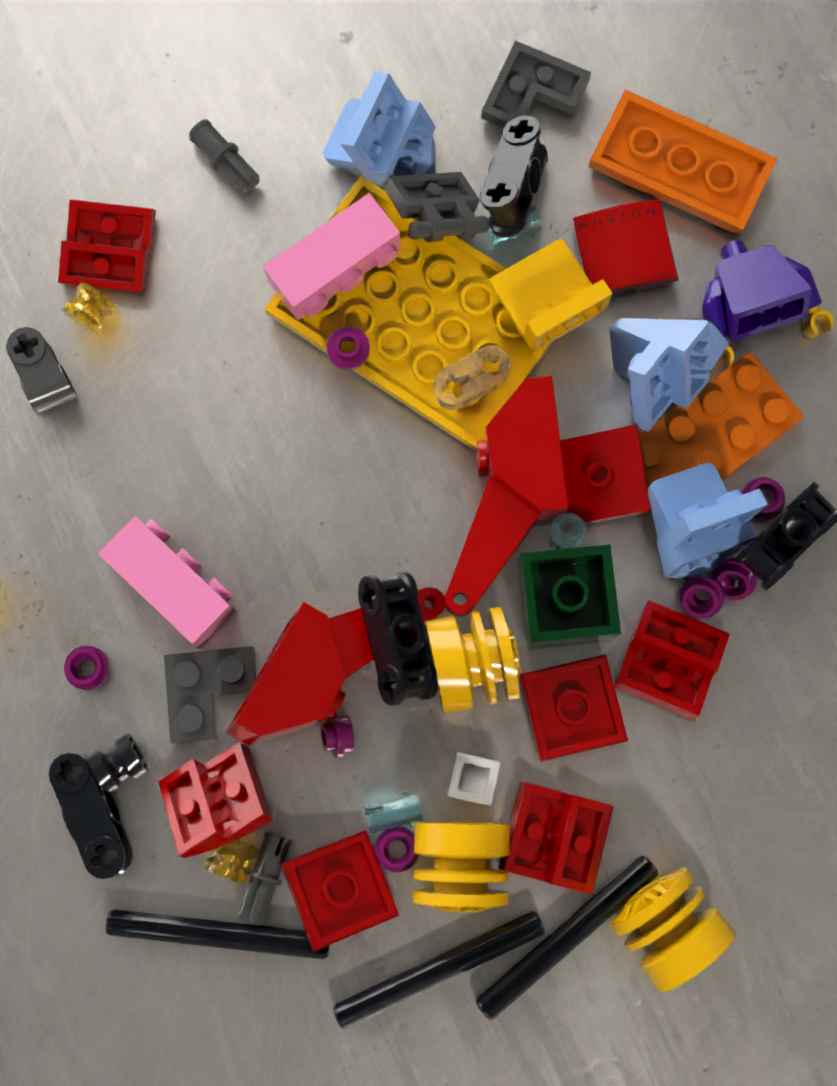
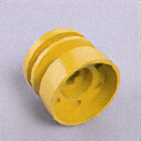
M501 607L489 609L491 629L484 630L479 611L472 612L470 619L471 633L463 635L454 616L425 621L431 658L438 679V692L443 714L473 708V687L482 686L489 704L497 703L495 683L502 682L507 701L520 698L519 678L521 667L513 631L508 626Z
M415 822L414 853L434 858V867L415 870L413 879L434 881V888L413 890V903L427 905L446 912H482L489 908L509 905V892L488 889V883L509 881V873L489 868V859L509 855L510 824Z
M685 867L675 870L667 876L659 877L644 886L626 902L624 908L609 924L617 936H622L632 931L624 942V946L628 951L632 952L648 945L651 946L650 950L642 958L639 966L660 993L670 991L702 972L728 949L737 934L718 908L712 907L696 914L694 913V910L704 899L706 892L699 886L685 891L694 880L693 875Z

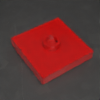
M637 424L560 440L569 507L564 515L566 527H576L652 512L648 498L649 481L641 432Z
M606 654L520 674V682L540 762L628 741Z
M366 830L281 864L313 952L400 916Z

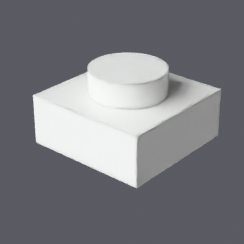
M456 752L447 797L492 806L501 762Z

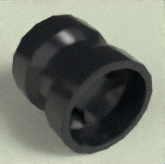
M129 733L117 738L114 745L107 750L99 748L87 755L90 769L106 794L121 788L124 780L130 777L137 779L149 772L147 762L139 746Z

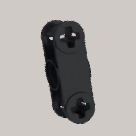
M518 116L505 125L495 156L490 162L485 184L480 192L481 203L490 213V229L496 236L510 237L519 233L525 227L534 197L539 191L541 176L548 161V152L546 147L540 143L541 127L538 120L533 116Z
M815 481L786 507L787 510L771 526L760 533L734 558L738 564L744 563L762 581L761 587L765 591L777 583L795 565L794 562L837 522V509L817 491L819 485Z
M407 571L397 572L392 578L379 579L374 575L364 576L358 586V599L364 613L369 646L374 658L378 676V690L381 698L388 706L399 705L404 699L418 697L421 700L432 699L438 691V679L432 662L427 631L419 606L415 579ZM395 632L398 634L400 638V643L397 641ZM421 676L424 677V680L420 681L419 678ZM392 684H396V688H392Z
M75 753L61 754L50 765L49 780L61 806L65 825L77 845L85 868L89 874L100 879L123 874L132 864L134 854L111 793L106 794L98 784L88 764L87 755ZM72 766H81L82 773L76 776L77 781L67 780V774L72 772ZM115 849L117 857L111 863L103 865L100 857L106 854V850Z

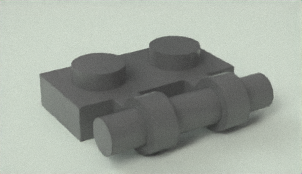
M462 172L389 177L385 191L402 219L418 218L419 220L409 224L408 232L411 239L439 242L445 236L471 239L478 233L488 232L490 227L489 219L487 216L474 215L480 200ZM450 215L451 218L442 219L441 216Z

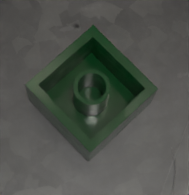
M610 544L520 554L518 570L527 648L615 639L621 634Z

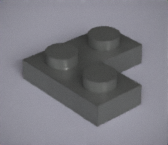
M515 40L481 111V119L504 128L510 120L518 116H528L535 99L573 115L590 80L591 72Z
M247 646L164 655L171 744L218 740L214 696L249 692L256 679L254 647Z

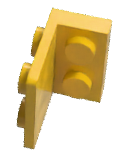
M563 239L554 241L490 278L491 288L532 353L605 312L612 296L611 290L603 279L593 285L591 284Z

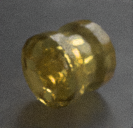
M81 282L76 288L77 296L75 299L66 302L61 310L78 325L97 335L102 328V319L105 315L112 314L117 306L102 292L85 282Z
M240 839L215 849L213 856L206 859L203 868L225 879L245 884L248 878L246 868L249 861L256 858L259 849Z

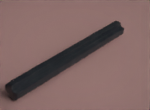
M645 856L638 857L477 998V1007L489 1020H494L622 908L636 892L654 880L659 873L655 865Z
M116 909L109 911L106 919V934L111 936L323 960L328 957L330 951L329 945L313 952L307 934L303 930Z
M531 911L336 1003L333 1008L335 1018L342 1029L357 1024L542 936L545 933L543 923L539 915Z

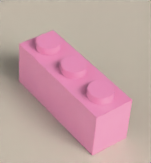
M368 193L264 265L263 269L268 283L298 321L305 315L312 317L318 314L327 306L328 299L339 291L348 292L355 288L363 280V275L375 266L382 268L392 262L398 255V250L401 249L400 232L371 194Z
M134 516L98 552V555L189 642L200 648L236 611L227 603L233 595L215 578L207 584L196 573L201 565L183 548L177 554L174 553L165 544L170 536L156 522L150 519L144 524Z

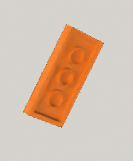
M625 90L589 161L588 167L740 236L778 158Z
M749 351L708 382L687 409L678 405L659 419L649 432L643 431L641 433L649 486L655 480L704 463L714 465L723 481L799 423L805 416L752 352Z

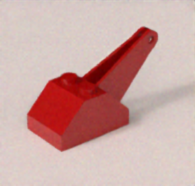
M552 376L526 378L485 428L484 440L477 441V451L475 452L478 477H486L487 485L449 587L445 593V607L454 616L468 615L474 609L533 526L560 524L569 508ZM456 595H463L466 598V603L458 605L454 602V597Z
M433 587L418 590V601L425 625V621L435 619L444 611V595ZM424 600L431 603L432 609L425 606ZM303 602L287 622L225 733L250 746L309 729L319 721L325 723L329 716L333 717L346 693L340 690L345 679L374 660L369 646V636L363 610L360 608L328 618V615ZM395 632L397 641L400 642V638L398 634Z

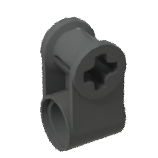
M23 327L11 333L7 339V353L21 380V387L37 415L77 398L64 368L58 362L53 349L39 331L34 328ZM34 346L33 352L35 355L27 358V348Z

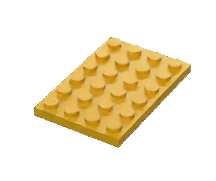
M361 175L329 220L370 193L400 232L401 249L398 250L396 258L382 268L375 266L363 275V280L348 292L341 290L328 299L327 306L312 317L305 315L297 321L277 293L265 307V312L268 316L326 354L327 341L334 331L342 327L358 328L369 340L370 354L367 361L361 367L352 371L474 451H477V441L484 440L485 428L521 383L530 376L551 343L532 353L491 288L490 278L507 269L506 267L456 236H445L439 242L411 239L408 227L410 222L419 221L418 218L402 219L386 191ZM346 341L340 346V350L344 353H351L356 348V344L352 341Z

